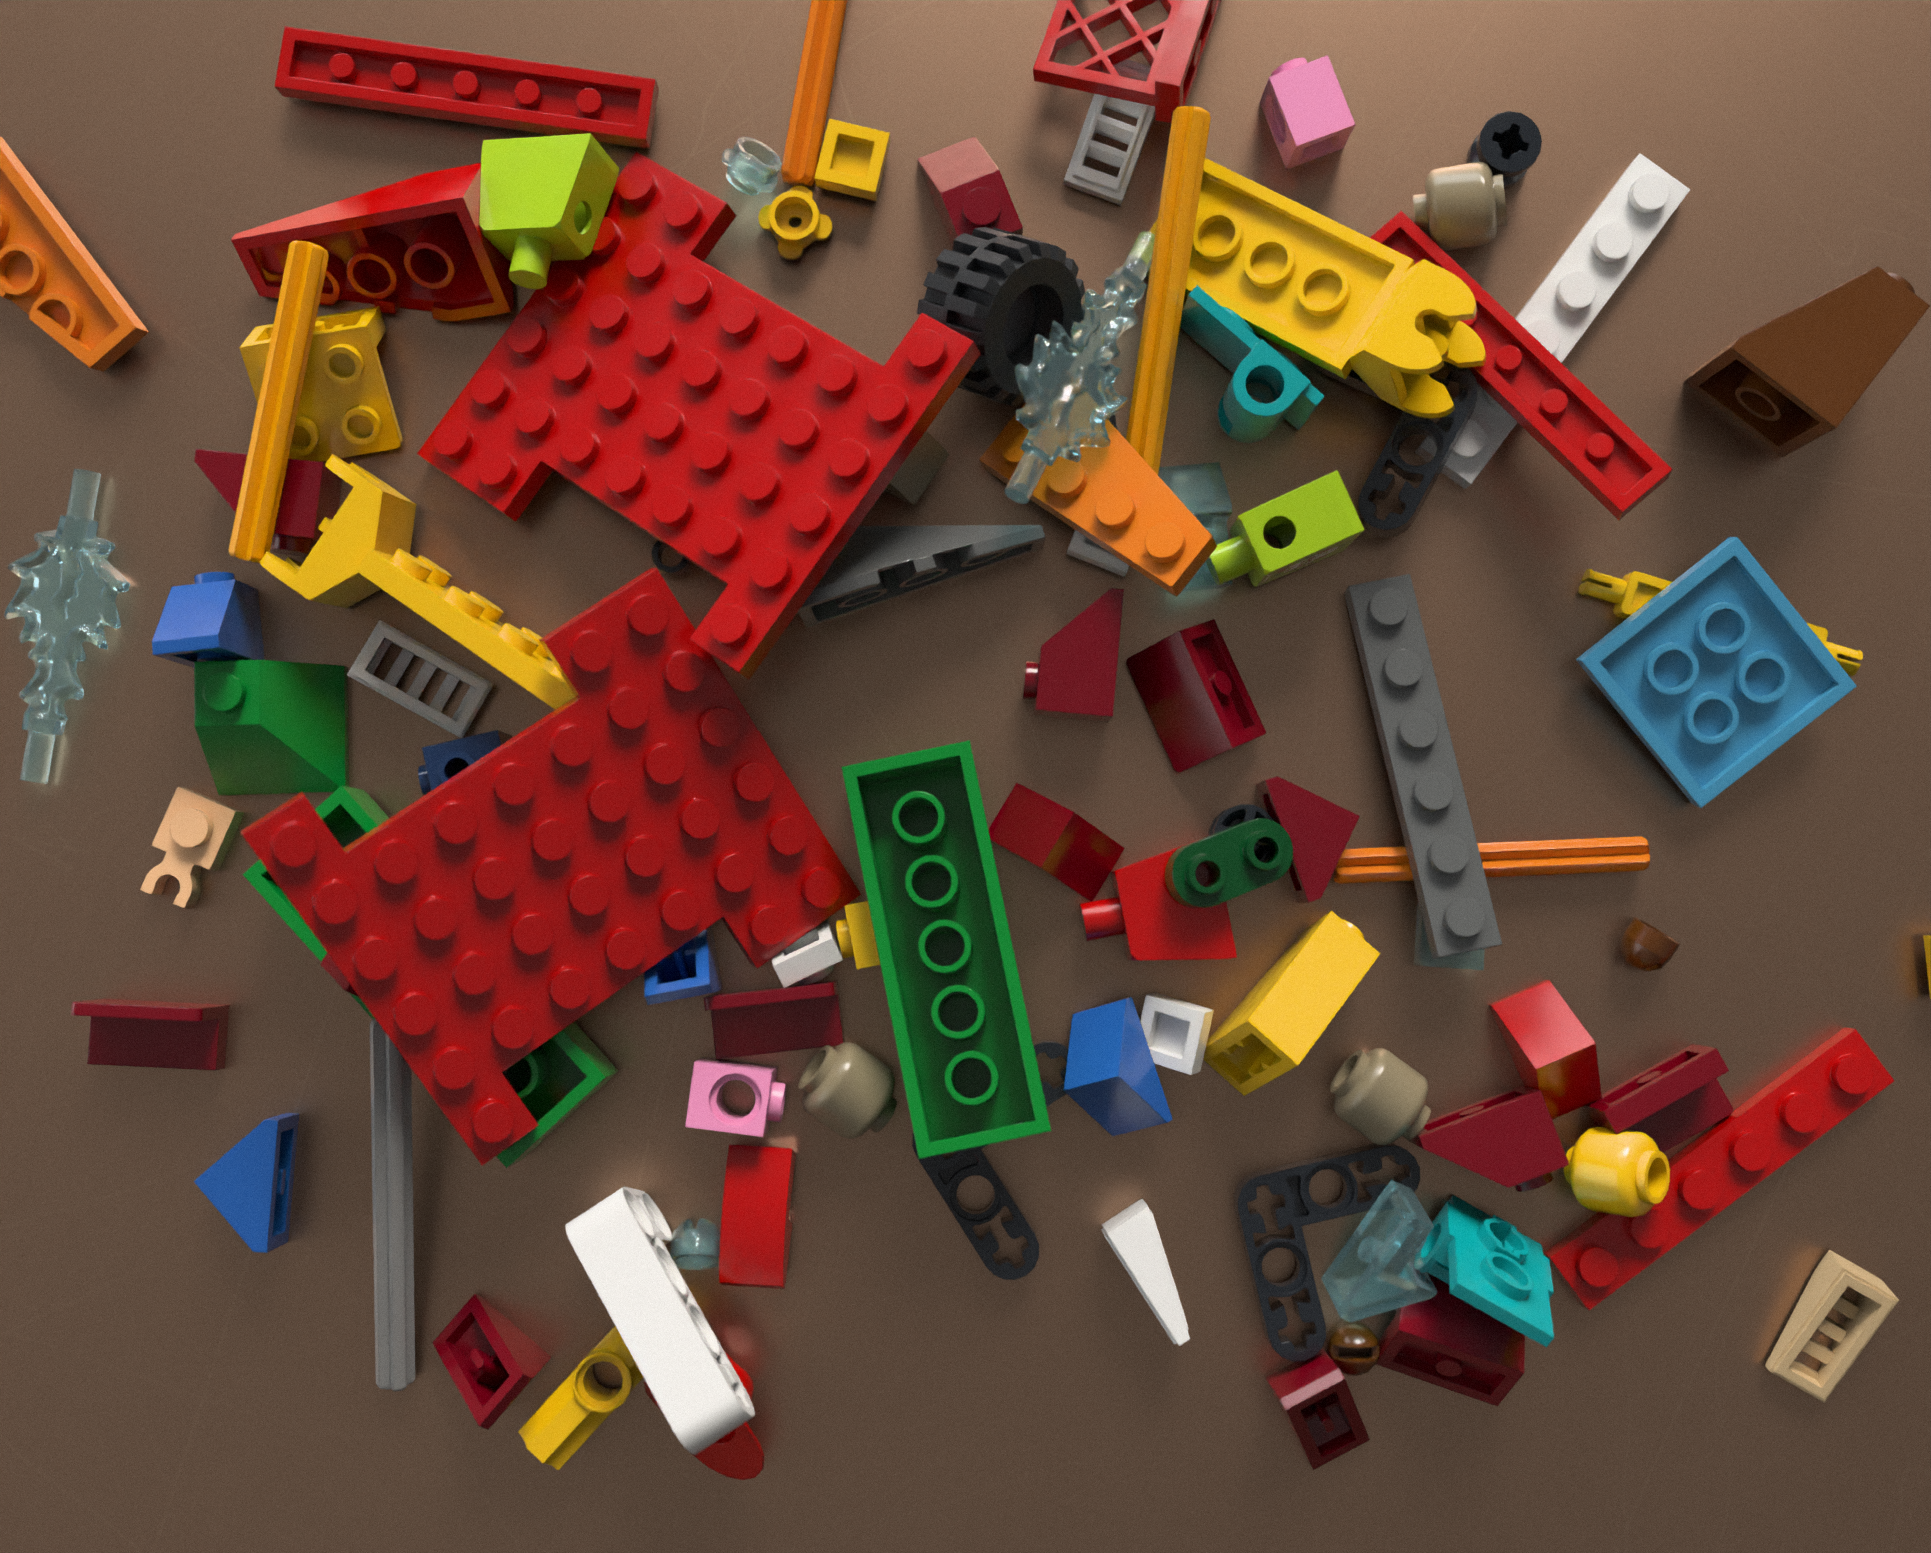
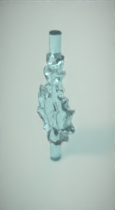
M1146 231L1139 233L1123 266L1116 268L1109 277L1105 278L1103 284L1104 294L1100 296L1094 290L1087 289L1083 297L1084 320L1082 323H1073L1071 338L1067 335L1064 327L1053 320L1049 340L1040 334L1035 335L1033 361L1031 364L1024 366L1019 363L1014 369L1016 381L1026 402L1023 408L1016 410V419L1029 432L1020 447L1024 454L1004 490L1005 494L1013 501L1021 504L1028 503L1045 468L1052 466L1059 456L1074 462H1080L1082 457L1080 447L1103 448L1110 445L1111 441L1105 427V421L1123 408L1128 401V397L1118 394L1113 387L1114 380L1122 373V368L1115 367L1110 363V360L1120 355V349L1116 341L1121 333L1135 326L1139 321L1133 308L1141 301L1148 286L1143 280L1151 267L1155 240L1153 233Z
M74 469L66 516L60 515L57 530L36 533L34 540L38 544V549L14 560L8 565V569L21 578V584L8 604L4 617L7 620L15 617H24L25 624L19 636V641L21 644L27 641L35 642V647L28 652V657L35 661V671L33 677L19 693V697L29 704L23 714L22 729L28 730L20 780L47 784L55 736L63 735L68 719L64 704L67 699L80 700L84 697V689L77 675V663L86 660V653L82 647V642H91L101 649H108L104 626L107 625L114 629L121 627L115 600L120 592H128L131 585L107 561L109 554L116 548L115 544L104 538L97 537L99 523L93 521L101 474L89 470Z

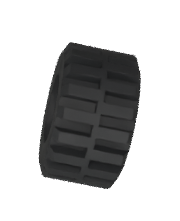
M980 227L975 228L972 235L961 234L954 239L952 251L944 249L937 257L938 267L935 272H928L923 284L927 287L924 299H919L917 314L924 313L974 341L979 349L980 356L960 382L958 388L1010 406L1020 405L1023 400L1030 403L1040 398L1042 389L1050 391L1058 383V374L1061 370L1067 371L1073 360L1071 357L1075 346L1079 347L1083 334L1079 332L1080 325L1086 316V305L1081 304V299L1085 294L1084 282L1076 278L1079 268L1073 259L1066 257V251L1060 247L998 228Z

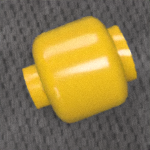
M1604 1127L1589 1128L1578 1138L1575 1146H1572L1566 1153L1569 1165L1564 1167L1565 1178L1571 1184L1577 1201L1591 1211L1627 1217L1642 1216L1655 1204L1660 1203L1668 1191L1670 1182L1668 1159L1659 1150L1656 1142L1643 1132L1623 1130L1615 1134L1610 1129Z

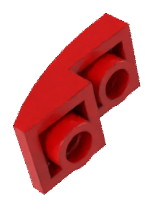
M729 1144L720 1232L719 1283L721 1285L785 1289L792 1232L789 1211L796 1160L793 1148Z

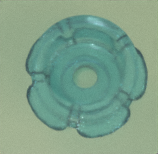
M743 136L738 138L733 149L728 148L723 151L721 159L728 166L726 178L737 190L755 196L759 192L768 193L775 189V185L778 182L777 173L782 167V162L779 156L766 144L754 138Z

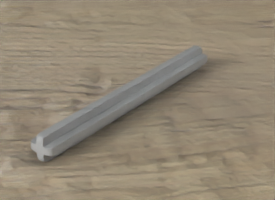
M374 1019L370 1023L375 1379L380 1389H391L397 1392L405 1390L406 1386L415 1380L411 1067L377 1020Z

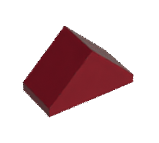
M1279 776L1257 783L1256 786L1265 811L1273 818L1274 822L1286 830L1292 841L1293 859L1287 874L1297 903H1309L1321 899L1360 816Z
M1016 783L988 829L990 840L1090 902L1095 899L1125 849L1075 812L1019 783Z
M474 1294L432 1342L478 1426L487 1430L491 1428L551 1359L550 1355L492 1304L477 1294Z
M1323 1348L1314 1357L1306 1361H1296L1265 1377L1313 1470L1370 1440L1343 1374Z

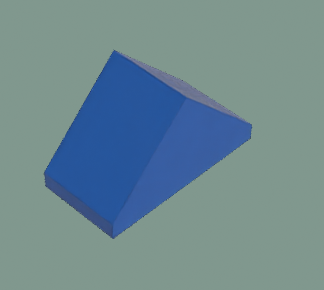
M712 925L644 972V995L647 1005L723 990Z
M1132 996L1072 1014L1064 1092L1112 1136L1165 1124L1173 1120Z
M284 1113L265 1119L194 1181L253 1252L267 1253L288 1243L299 1124V1114Z

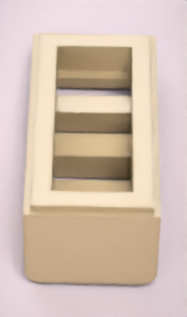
M1829 1250L1811 1276L1765 1366L1771 1373L1825 1403L1899 1299L1881 1279ZM1847 1287L1859 1292L1855 1302L1842 1295ZM1832 1308L1847 1316L1842 1325L1827 1317ZM1816 1330L1834 1339L1830 1348L1811 1338ZM1801 1351L1822 1362L1818 1371L1796 1360Z

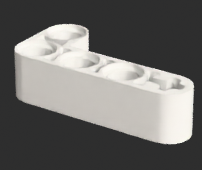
M623 1187L567 1223L566 1232L573 1249L682 1445L691 1454L696 1455L754 1417V1407L745 1387L665 1247V1244L673 1240L665 1217L653 1199L644 1191Z

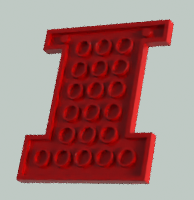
M636 152L617 178L591 254L583 260L556 261L549 271L546 286L535 290L417 454L515 522L551 472L554 471L726 584L727 587L690 637V640L750 680L981 353L974 341L928 315L921 313L886 364L882 366L704 262L736 217L728 203Z
M650 568L539 640L576 697L345 848L341 847L303 792L241 831L249 846L482 1166L539 1126L503 1075V1071L719 919L723 921L749 963L758 969L861 895L712 655L690 640V637L695 632V628L657 568Z

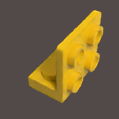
M379 306L317 316L289 459L321 462L327 461L332 454L338 458H345L400 447L403 439L376 349L386 331ZM273 324L255 327L239 347L257 404Z

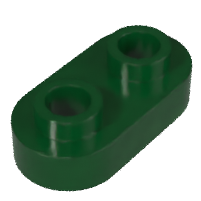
M1259 818L1239 823L1177 849L1166 864L1165 883L1171 896L1183 906L1189 908L1216 906L1280 879L1288 871L1293 859L1292 841L1286 830L1272 820ZM1259 839L1265 841L1270 848V856L1265 863L1260 862L1254 854V846ZM1201 862L1207 864L1212 870V881L1207 887L1202 886L1195 876L1196 868Z

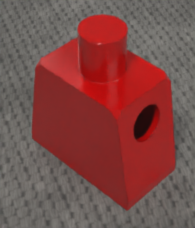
M1184 845L1110 872L1115 897L1079 904L1086 941L1122 935L1128 960L1237 958L1226 901L1207 908H1189L1178 903L1167 889L1165 883L1166 864L1171 855ZM1201 862L1195 871L1197 881L1202 886L1207 887L1212 881L1211 868Z

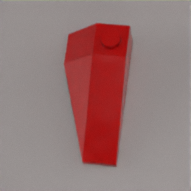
M481 163L424 173L236 233L231 239L258 295L279 299L289 245L292 241H306L320 245L327 250L329 255L319 304L333 306L337 300L374 304V307L379 306L381 312L396 314L399 308L432 312V319L453 322L508 313L514 307L513 285L508 277L511 261L482 234L479 226Z

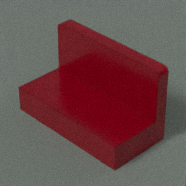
M1215 619L1180 630L1127 659L1126 663L1175 771H1185L1219 754L1267 734Z
M838 980L816 982L808 985H790L785 988L781 986L712 994L703 997L705 1011L711 1010L716 1059L821 1048L826 1045L838 1046L845 1043Z
M94 999L72 1002L71 1015L91 1016L87 1064L215 1071L225 1069L229 1005L121 999Z
M1691 1044L1602 1094L1601 1099L1584 1107L1595 1127L1610 1129L1615 1134L1623 1130L1643 1132L1656 1142L1659 1150L1663 1153L1733 1113V1107L1717 1080L1718 1077L1729 1072V1069L1717 1048Z
M1410 1268L1404 1269L1399 1277L1396 1316L1378 1340L1380 1353L1376 1365L1498 1407L1524 1374L1525 1335L1451 1294L1450 1285L1444 1281Z

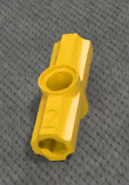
M616 1325L588 1352L579 1365L518 1430L526 1444V1448L543 1464L551 1465L555 1469L560 1470L608 1416L625 1402L631 1391L644 1378ZM605 1361L617 1366L622 1375V1386L611 1389L600 1385L594 1378V1363Z

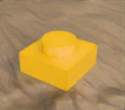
M829 119L814 177L816 187L876 201L891 144L890 133Z
M868 901L845 905L847 919L836 921L837 935L843 959L854 957L857 970L880 965Z

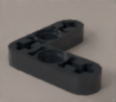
M1310 361L1312 366L1321 373L1380 399L1353 369L1346 379H1343ZM1443 361L1444 365L1442 368L1429 374L1432 379L1444 384L1445 387L1449 385L1450 381L1457 382L1459 384V396L1464 399L1462 402L1452 400L1455 410L1451 414L1441 417V426L1451 427L1448 432H1445L1430 418H1417L1415 415L1405 411L1402 413L1361 489L1358 499L1360 519L1365 528L1374 535L1385 538L1398 536L1407 531L1415 521L1474 411L1477 402V381L1471 370L1467 367L1459 368ZM1419 434L1427 436L1433 440L1437 447L1436 454L1430 462L1414 466L1402 460L1399 449L1405 439ZM1388 468H1391L1404 480L1421 482L1418 488H1414L1408 481L1404 483L1398 497L1399 507L1404 510L1401 515L1390 512L1385 520L1377 518V508L1372 500L1375 497L1385 500L1395 485V475L1385 474Z
M1041 1040L1033 1043L1036 1056L1045 1052L1049 1058L1055 1059L1061 1055L1066 1062L1059 1069V1074L1063 1079L1059 1084L1051 1086L1046 1079L1041 1080L1046 1107L1066 1095L1064 1092L1068 1048L1055 1040ZM913 1132L912 1147L916 1157L985 1266L993 1275L1004 1280H1017L1029 1274L1035 1268L1039 1258L1038 1239L1031 1224L983 1151V1148L987 1145L954 1151L946 1156L945 1154H939L919 1159ZM982 1176L992 1184L994 1198L987 1208L980 1211H970L959 1203L957 1189L965 1178ZM1004 1206L1012 1214L1011 1216L1000 1218L1001 1224L1009 1237L1017 1239L1023 1235L1027 1240L1021 1247L1023 1259L1016 1264L1008 1257L1001 1258L1000 1260L994 1257L993 1254L999 1249V1242L990 1226L982 1235H979L974 1228L976 1225L991 1221Z
M1373 1143L1255 1171L1246 1175L1237 1184L1233 1195L1234 1209L1263 1330L1269 1344L1282 1358L1290 1361H1306L1314 1357L1322 1349L1326 1339V1325L1302 1226L1397 1204L1409 1199L1418 1188L1420 1167L1416 1158L1405 1148L1393 1143L1387 1145ZM1388 1156L1395 1164L1403 1165L1404 1173L1394 1177L1395 1187L1388 1189L1387 1185L1380 1180L1362 1182L1360 1184L1366 1195L1357 1198V1181L1348 1166L1350 1163L1357 1162V1171L1363 1175L1382 1169L1381 1158ZM1321 1170H1334L1340 1174L1343 1180L1341 1197L1330 1205L1315 1203L1309 1194L1311 1178ZM1265 1185L1272 1195H1280V1202L1271 1206L1274 1226L1281 1230L1289 1225L1290 1234H1269L1254 1242V1233L1267 1232L1263 1217L1256 1209L1248 1210L1247 1202L1255 1200L1257 1198L1256 1188ZM1275 1248L1289 1249L1296 1257L1297 1267L1295 1273L1289 1280L1283 1283L1271 1282L1262 1273L1264 1256ZM1304 1289L1305 1297H1292V1301L1298 1317L1305 1323L1311 1322V1328L1303 1330L1301 1332L1302 1342L1293 1345L1286 1335H1278V1330L1288 1326L1284 1305L1280 1300L1269 1305L1268 1298L1270 1296L1290 1297Z

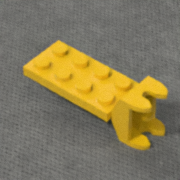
M1205 158L1185 296L1188 297L1189 293L1198 285L1219 305L1234 311L1243 318L1255 333L1343 379H1346L1353 369L1380 399L1409 414L1423 418H1441L1451 414L1455 410V406L1445 385L1432 379L1429 374L1442 368L1444 365L1443 361L1459 368L1484 366L1486 352L1482 340L1473 329L1460 321L1474 319L1476 316L1475 298L1469 287L1451 272L1423 259L1415 264L1414 259ZM1157 220L1131 258L1135 269L1148 277L1151 268Z
M332 454L325 464L329 470L354 488L332 520L327 517L323 519L318 527L323 534L303 564L290 557L283 561L268 551L259 562L267 571L309 601L348 608L376 591L383 589L555 710L576 697L540 643L541 636L525 627L519 630L508 623L502 624L498 620L504 612L499 607L473 591L467 594L455 586L449 587L447 584L452 578L451 574L421 555L416 558L410 554L417 504L353 462L349 465Z

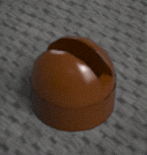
M1634 917L1624 932L1620 946L1622 956L1630 966L1649 972L1662 969L1671 960L1680 943L1652 925Z
M1348 1319L1336 1323L1329 1330L1325 1339L1326 1353L1344 1374L1351 1376L1368 1373L1377 1364L1380 1353L1378 1339L1372 1330L1360 1321ZM1339 1346L1346 1348H1369L1367 1356H1339Z

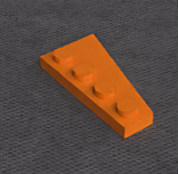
M0 137V296L11 300L26 312L32 322L89 368L104 372L147 335L149 331L5 140Z
M1063 370L1058 374V383L1050 391L1042 389L1040 398L1030 403L1026 401L979 459L986 471L1176 597H1178L1217 548L1214 538Z

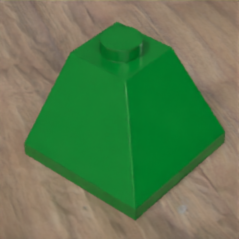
M271 660L194 662V726L218 795L300 794L301 792L334 793L341 785L349 787L348 667L343 665Z

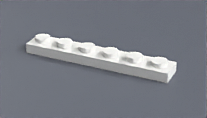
M1639 153L1515 319L1562 363L1690 189ZM1478 383L1477 402L1474 411L1441 471L1464 489L1473 483L1517 424V421ZM1458 394L1454 400L1462 402L1464 399ZM1441 418L1437 422V425H1439L1445 432H1448L1451 428L1441 426ZM1426 437L1415 453L1427 462H1430L1436 454L1437 447L1432 439Z

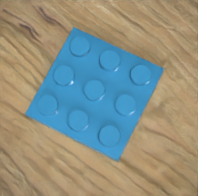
M1728 537L1575 659L1690 802L1699 808L1710 802L1857 687L1738 537Z

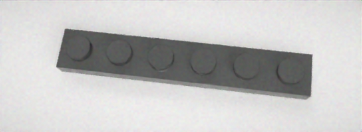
M1407 574L1350 585L1344 592L1432 958L1438 959L1502 945L1411 576Z

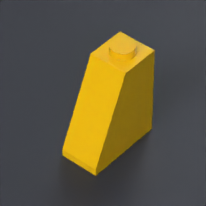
M1330 911L1302 931L1207 1040L1203 1060L1243 1096L1295 1068L1309 1052L1380 953L1365 941L1362 932L1355 925L1340 919L1333 911Z

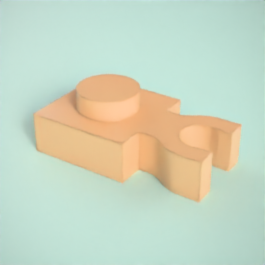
M177 787L151 845L165 851L166 855L163 861L146 875L140 890L151 895H162L166 881L174 876L180 883V891L173 904L184 909H194L201 893L200 872L202 867L208 870H220L245 812L188 788Z

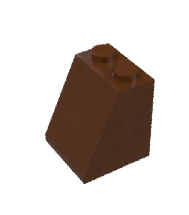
M1876 266L1738 337L1693 370L1684 382L1777 454L1784 457L1838 427L1929 309L1930 305L1915 294L1914 288L1906 279L1894 273H1887L1879 266Z

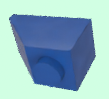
M229 572L197 574L194 576L195 584L171 587L152 639L154 656L194 668V662L265 660L258 589L236 580L235 575Z

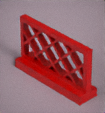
M1057 0L1033 67L1034 81L1154 106L1155 120L1172 123L1173 111L1176 107L1187 105L1221 0H1159L1169 14L1168 19L1144 32L1132 13L1158 0H1107L1110 6L1082 19L1074 6L1076 0ZM1068 20H1069V22L1071 23V25L1066 28L1067 23H1068ZM1120 20L1132 38L1103 51L1093 33ZM1079 40H1082L1092 55V58L1076 66L1054 62L1057 51ZM1159 43V46L1156 51L1153 46ZM1142 52L1151 66L1147 81L1122 77L1114 68V65Z

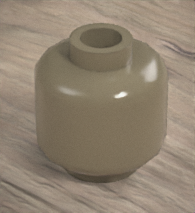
M1474 162L1432 170L1425 180V194L1413 196L1416 225L1424 233L1429 232L1430 238L1444 252L1488 245L1495 239L1497 227L1507 226L1503 175L1492 176L1491 169L1484 162Z
M845 1042L835 1048L830 1045L822 1047L810 1060L800 1077L799 1088L804 1091L802 1098L804 1110L829 1129L847 1139H855L866 1133L869 1129L879 1132L889 1122L897 1107V1100L892 1097L895 1078L891 1068L854 1043Z
M1376 1048L1366 1054L1361 1050L1355 1051L1340 1067L1330 1086V1091L1335 1094V1113L1343 1121L1377 1145L1391 1144L1401 1136L1411 1140L1423 1129L1431 1114V1109L1425 1105L1428 1097V1081L1424 1076L1384 1048Z

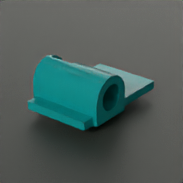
M1198 285L1189 293L1182 310L1180 328L1234 374L1219 402L1217 412L1220 427L1226 435L1241 443L1251 444L1259 442L1269 436L1284 419L1297 430H1300L1325 396L1310 384L1311 381L1302 374L1289 358L1273 349L1263 339L1257 338L1253 329L1237 313L1219 305ZM1250 395L1257 397V398L1260 399L1263 403H1259V402L1255 401L1254 399H1252V398L1250 397Z
M1452 1194L1423 1235L1414 1259L1415 1269L1421 1273L1428 1272L1450 1285L1451 1294L1547 1348L1554 1339L1549 1301L1554 1290L1550 1260L1543 1255L1542 1245L1518 1232L1516 1226L1496 1215L1490 1216Z

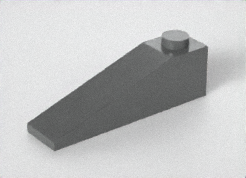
M1042 525L858 526L798 613L806 628L1043 549L1045 534Z

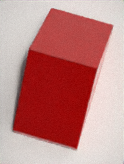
M1544 980L1489 1004V1008L1524 1086L1542 1092L1552 1120L1602 1098L1596 1043L1550 980Z

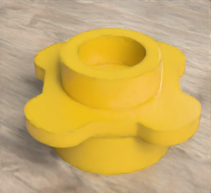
M801 185L794 186L789 191L777 196L771 205L763 206L758 215L760 227L773 234L778 242L779 254L788 260L800 258L803 248L815 240L824 241L828 239L832 233L833 227L830 217L820 214L813 200L812 191ZM799 218L801 225L797 228L791 227L789 224L790 220Z

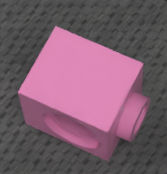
M1328 55L1308 63L1306 58L1290 60L1277 67L1268 78L1260 105L1286 170L1344 148L1355 127V122Z
M701 1057L694 1061L685 1127L764 1137L769 1131L770 1121L781 1122L783 1116L786 1084L776 1082L778 1067ZM741 1080L751 1086L755 1093V1105L751 1112L737 1114L726 1107L723 1102L722 1092L728 1081Z

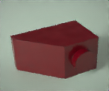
M975 136L917 159L952 248L954 239L963 233L972 235L973 230L980 227L998 228L1023 235V226L1000 170Z
M196 449L194 462L236 513L247 454ZM288 458L271 551L285 555L307 557L311 552V547L315 546L323 534L318 529L323 519L327 517L332 520L338 512L342 479L329 470L324 462Z
M1109 589L1041 645L1038 662L1026 661L1023 699L1034 700L1033 716L1105 723L1111 720L1114 708L1124 589Z
M1524 1085L1427 1121L1423 1129L1414 1138L1409 1140V1142L1505 1187L1510 1188L1514 1186L1517 1192L1533 1190L1550 1183L1553 1180L1552 1171L1569 1165L1542 1092Z

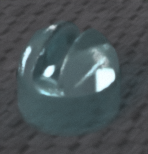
M700 1218L695 1229L690 1219L682 1221L674 1230L670 1242V1256L677 1268L705 1270L719 1266L720 1231L716 1225L707 1219Z

